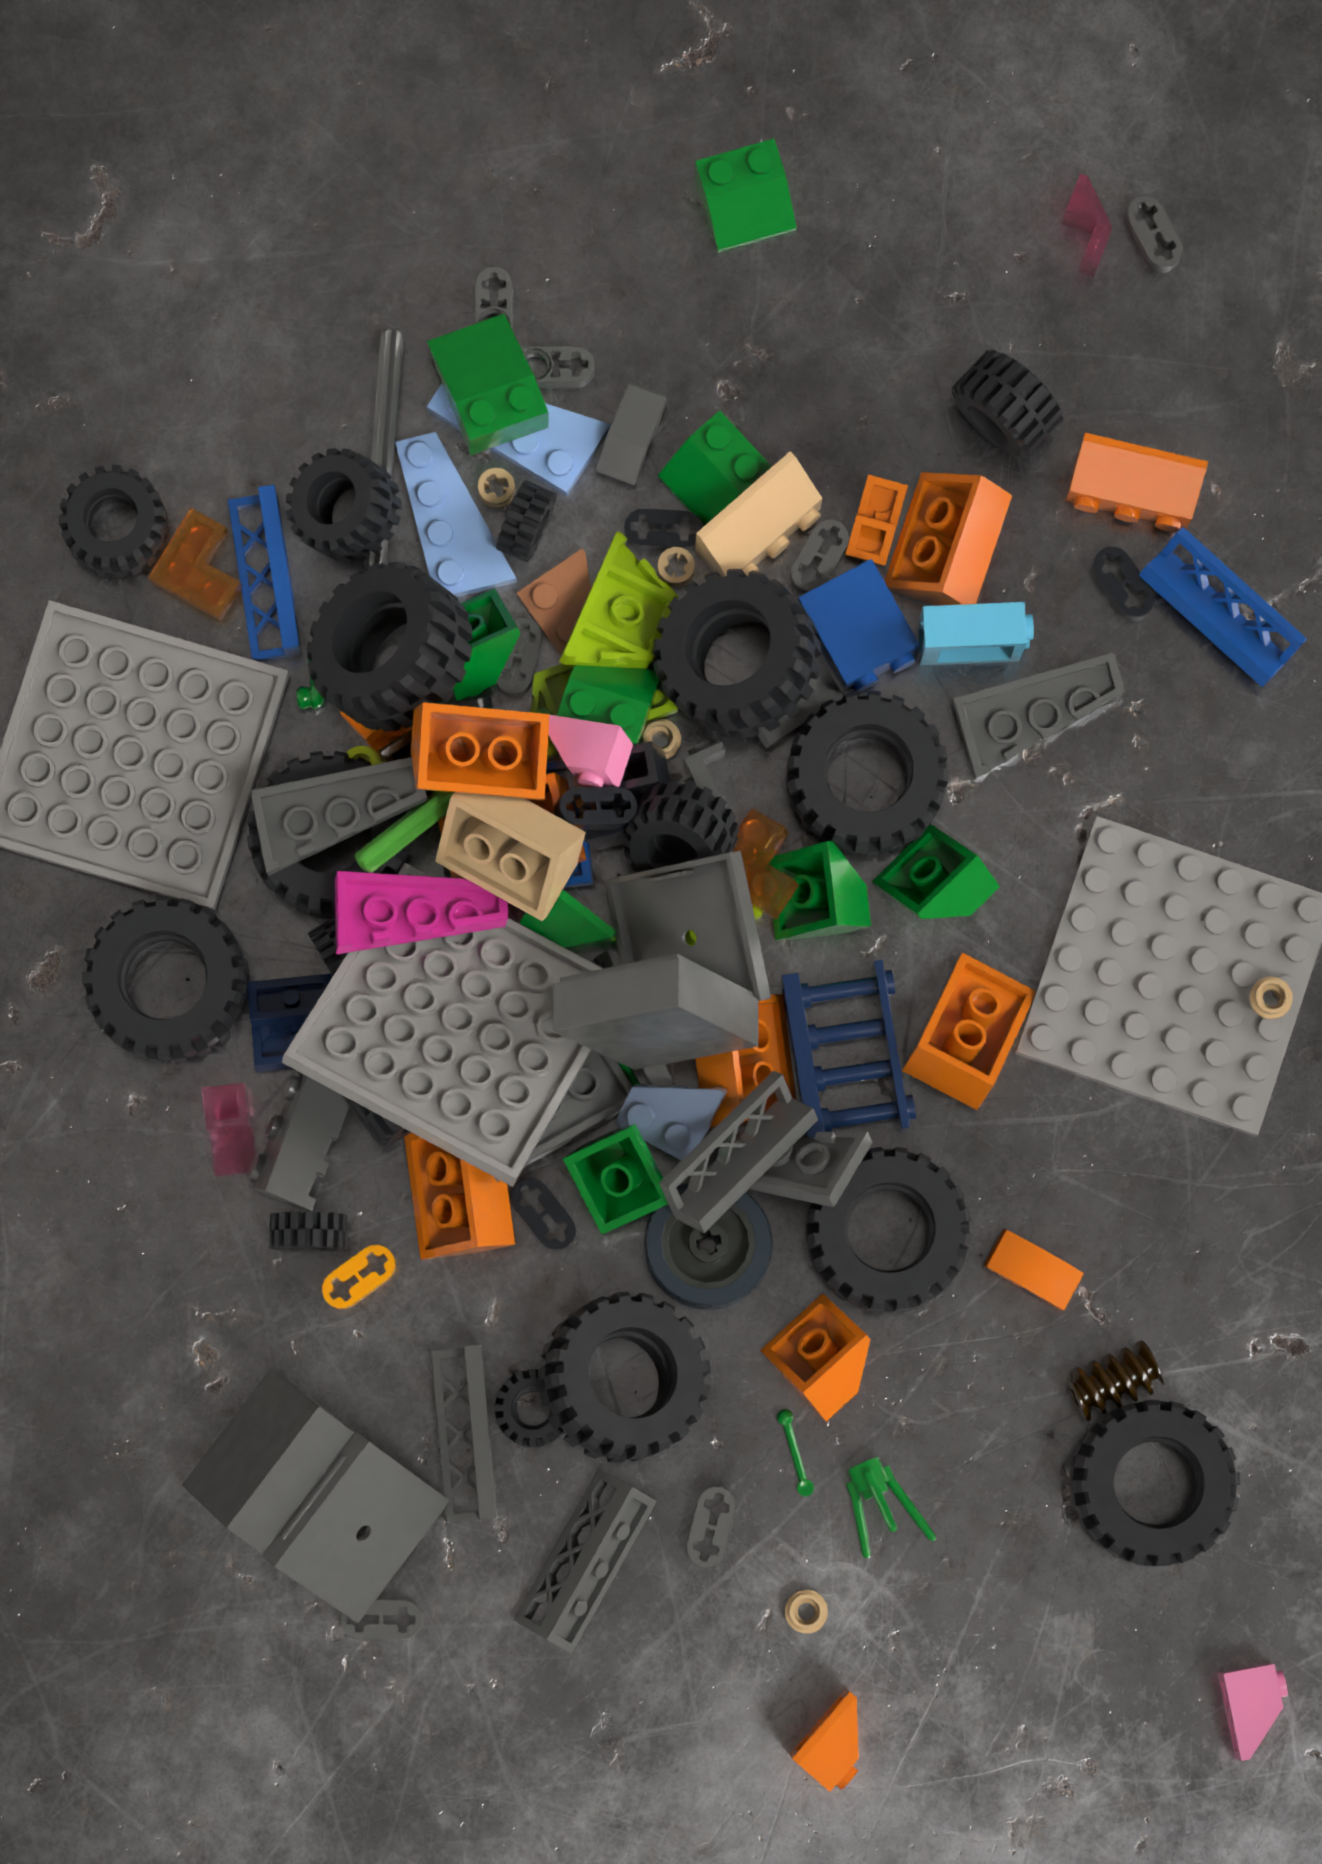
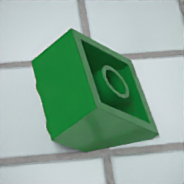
M774 138L695 161L694 177L718 253L797 230L787 177Z
M718 411L684 442L657 477L689 512H693L700 518L704 527L772 466L721 411Z
M575 665L569 677L557 716L621 726L633 745L640 744L660 679L656 676L655 671L645 668Z

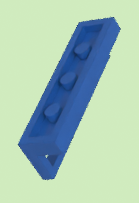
M275 485L258 487L259 495L228 499L252 660L258 662L303 655L279 498ZM261 506L263 522L254 533L240 524L238 509ZM264 531L266 542L260 538ZM242 533L250 538L248 542L245 544V546L243 544ZM255 543H258L268 551L269 562L261 573L246 564L245 556ZM270 571L272 576V582L266 578ZM248 573L256 578L251 586ZM261 583L271 588L275 595V602L267 613L252 603V595ZM276 611L278 615V622L272 618ZM254 613L262 618L257 626ZM267 623H270L280 631L282 647L260 651L258 635Z
M1184 527L1177 531L1164 549L1139 574L1145 582L1261 687L1287 663L1307 640L1305 636ZM1179 544L1192 554L1194 564H1185L1173 553ZM1207 575L1218 577L1224 584L1225 592H1216L1209 585ZM1238 603L1250 606L1255 612L1256 620H1247L1240 614ZM1269 631L1278 632L1290 643V646L1282 652L1271 642Z

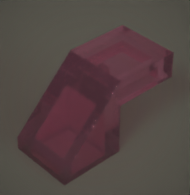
M1080 173L1062 224L1092 235L1079 272L1094 277L1111 234L1112 226L1089 177Z
M245 1083L202 1088L206 1130L210 1133L214 1176L247 1174L251 1162L256 1156V1145Z

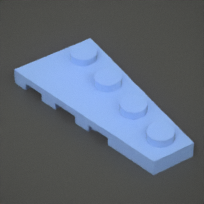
M441 384L428 403L427 411L461 431L444 386ZM546 404L549 412L548 428L490 448V450L565 496H568L607 436L611 424Z
M436 432L396 441V448L429 576L456 597L516 583L517 579L503 553L496 549L497 542Z

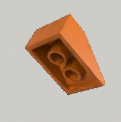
M962 952L924 1024L902 1071L978 1110L997 1080L1036 991Z

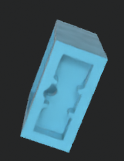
M1025 602L923 606L917 625L918 642L920 644L919 663L922 666L1020 661L1024 649H1029L1030 640H1033L1032 614H1025Z

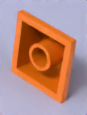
M822 1293L760 1351L798 1394L825 1421H828L858 1393L871 1339Z
M847 1689L789 1754L799 1766L829 1792L835 1786L840 1790L844 1789L858 1772L853 1766L859 1759L857 1697Z

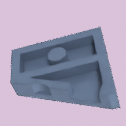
M636 1084L631 1088L614 1125L621 1128L636 1124L644 1141L682 1161L704 1139L728 1090L723 1087L710 1089L689 1088V1086L672 1085L671 1087H658L657 1085Z

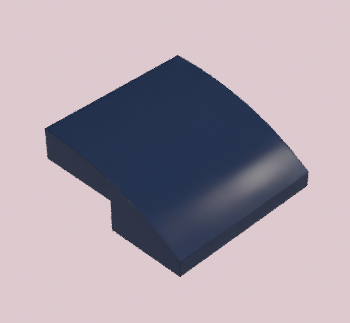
M332 973L247 982L249 986V1016L252 1026L253 1056L256 1072L293 1069L282 1063L283 1056L331 981Z

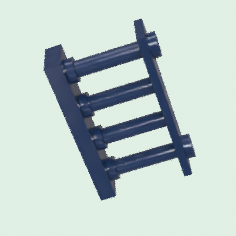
M883 960L874 961L872 965L873 977L809 986L808 982L800 984L799 973L786 974L781 977L782 994L800 1102L814 1108L818 1121L805 1133L806 1138H815L816 1132H832V1128L897 1118L899 1133L907 1132L910 1128L909 1121L916 1120L913 1095H905L889 1001V995H895L892 970L884 971ZM875 993L877 995L880 1018L816 1028L815 1024L807 1025L805 1008H812L811 1003ZM883 1035L887 1060L822 1070V1066L814 1067L811 1050L818 1049L820 1044ZM890 1077L893 1102L829 1111L828 1107H820L818 1092L825 1091V1086Z

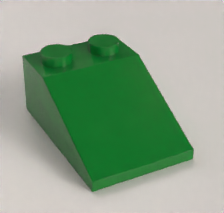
M505 314L427 341L431 356L470 455L548 428V409L535 376Z

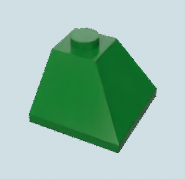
M495 588L461 603L468 613V623L471 624L472 641L468 642L472 646L470 662H465L464 669L466 674L462 682H457L452 689L457 701L466 697L476 696L483 692L484 689L496 684L520 636V631Z
M932 824L923 831L920 838L914 843H910L872 880L875 887L920 919L971 916L1000 887L977 854Z
M827 841L766 858L775 940L783 941L837 935L871 927L867 886L834 842Z
M564 890L561 891L552 909L543 921L525 913L519 922L522 926L575 954L612 950L616 945V930Z
M636 1124L610 1131L581 1145L563 1158L602 1235L668 1205L659 1185L663 1176Z

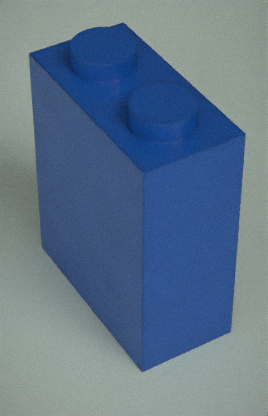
M872 559L798 597L799 603L816 626L817 633L815 636L821 642V652L844 693L855 688L857 693L864 691L879 681L877 675L889 669H892L893 673H897L916 661L913 656L918 654L920 644Z

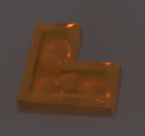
M190 508L148 576L149 581L222 621L243 587L240 581L209 565L229 532L228 529L206 515Z
M751 808L739 826L738 841L733 852L741 851L752 907L776 920L799 886L793 878L768 865L789 834V831L782 824Z

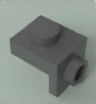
M709 740L688 750L690 756L684 758L683 767L689 778L683 780L684 784L687 781L694 782L696 787L701 789L707 787L713 791V796L716 798L720 797L706 765L725 756L726 749L722 742L712 745Z

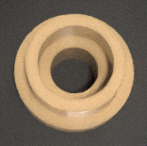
M666 719L649 721L646 724L640 744L652 741V738L657 734H663L668 738V743L660 748L665 751L666 760L672 758L678 752L681 745L679 729L674 723Z
M1265 977L1254 984L1250 991L1249 1001L1253 1011L1258 1016L1264 1019H1277L1289 1011L1293 996L1289 985L1285 981L1277 977ZM1271 991L1277 995L1278 1002L1275 1006L1265 1004L1263 1000L1265 992Z
M800 1590L791 1595L787 1600L785 1618L794 1630L800 1633H813L819 1630L827 1620L828 1607L826 1601L817 1592ZM803 1603H809L814 1608V1615L809 1620H803L798 1615V1608Z

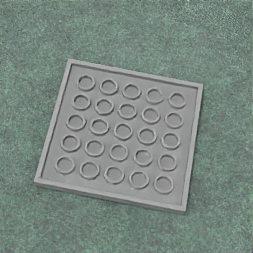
M49 600L0 748V848L161 896H169L171 899L178 901L181 898L191 900L199 907H206L209 910L215 911L251 799L250 790L254 789L290 676L289 670Z
M1096 815L1015 1054L1257 1137L1322 943V893ZM1265 977L1282 979L1289 985L1292 991L1293 1001L1289 1011L1277 1019H1264L1258 1016L1250 1005L1249 995L1252 987L1257 981ZM1267 991L1263 994L1265 1004L1269 1006L1277 1004L1278 998L1274 992Z
M404 863L397 874L431 877ZM509 918L506 926L501 928L349 952L283 1056L282 1063L513 1187L592 1050L553 1032L554 983H559L561 977L603 968Z

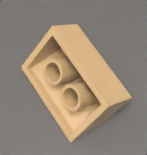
M791 451L696 533L695 554L712 572L717 571L722 577L727 576L728 569H742L747 576L752 570L759 571L756 565L767 555L772 559L778 556L790 544L787 538L798 528L802 532L806 531L820 518L821 514L818 511L821 509L822 497Z
M454 793L450 798L435 862L543 921L577 866L586 832L523 798Z

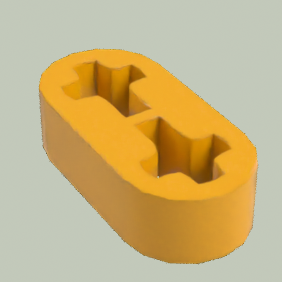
M371 1245L331 1272L325 1278L322 1285V1294L325 1301L332 1307L342 1310L349 1309L366 1298L394 1275L396 1260L392 1252L384 1246ZM374 1253L378 1258L383 1255L387 1257L388 1261L383 1265L386 1272L383 1275L379 1276L374 1271L364 1278L361 1277L359 1273L369 1266L367 1259L369 1255ZM355 1276L359 1280L358 1283L349 1289L351 1295L349 1300L344 1301L341 1297L336 1299L331 1297L330 1294L335 1290L332 1284L335 1280L339 1279L341 1282L346 1283Z

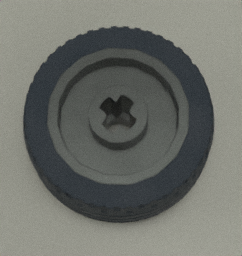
M689 1182L677 1187L680 1196L688 1189ZM747 1192L705 1233L674 1218L669 1204L651 1213L645 1229V1260L654 1281L670 1298L695 1309H721L743 1300L760 1284L772 1257L773 1238L770 1223L762 1207ZM712 1238L716 1242L714 1252L708 1254L706 1249H700L699 1244L701 1240Z

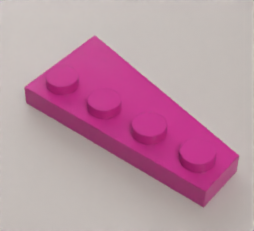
M337 871L335 877L336 954L505 927L508 920V902L467 879Z

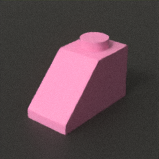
M550 715L548 735L564 763L577 779L578 784L582 787H619L633 747V743L621 726Z
M1272 1663L1218 1672L1234 1755L1237 1760L1251 1759L1284 1708L1282 1697L1288 1696L1286 1680L1283 1671H1276L1275 1664Z

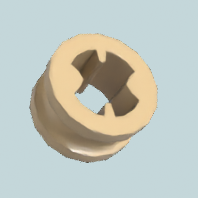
M491 468L482 473L478 480L479 498L487 507L493 509L504 508L513 500L515 483L508 471L502 468ZM496 479L498 484L506 483L508 488L503 487L504 495L497 497L494 492L487 494L485 489H490L489 481Z
M672 547L666 549L660 555L658 575L662 581L666 582L671 588H680L686 586L692 580L695 562L688 550L681 547ZM677 558V563H679L680 559L684 560L687 563L683 567L684 575L675 577V572H673L672 576L668 575L666 572L669 569L668 560Z

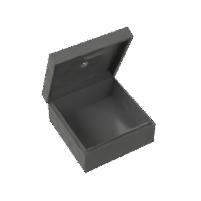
M741 851L729 852L604 880L622 965L561 977L559 983H554L553 1032L634 1070L758 1047V1001L771 999ZM688 930H692L696 934L697 940L694 946L688 945L685 940V934Z
M270 1368L182 1484L219 1522L262 1553V1557L272 1566L357 1623L360 1622L450 1502L440 1492L358 1432L354 1433L319 1403L273 1368ZM363 1526H367L364 1535L356 1538L358 1530Z

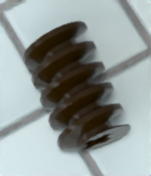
M1140 1340L1135 1343L1136 1356L1125 1346L1120 1349V1362L1109 1353L1104 1356V1369L1097 1361L1092 1360L1088 1363L1089 1375L1078 1366L1073 1369V1382L1067 1377L1074 1401L1087 1422L1091 1421L1090 1407L1095 1406L1102 1415L1107 1414L1106 1400L1110 1399L1120 1408L1123 1407V1393H1127L1136 1402L1138 1401V1387L1142 1386L1149 1395L1154 1394V1380L1158 1379L1164 1385L1154 1355L1144 1341Z

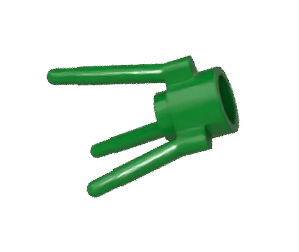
M879 1457L865 1461L848 1470L852 1481L846 1483V1487L852 1499L859 1542L864 1558H869L871 1552L861 1494L865 1501L874 1498L889 1531L895 1532L897 1530L892 1513L883 1496L884 1493L889 1491L886 1483L928 1540L932 1542L936 1540V1535L896 1481L890 1466L883 1467Z

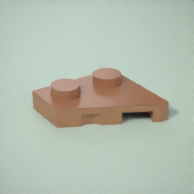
M580 549L516 593L519 601L531 618L540 626L541 632L559 657L562 655L591 588L586 553L583 549Z

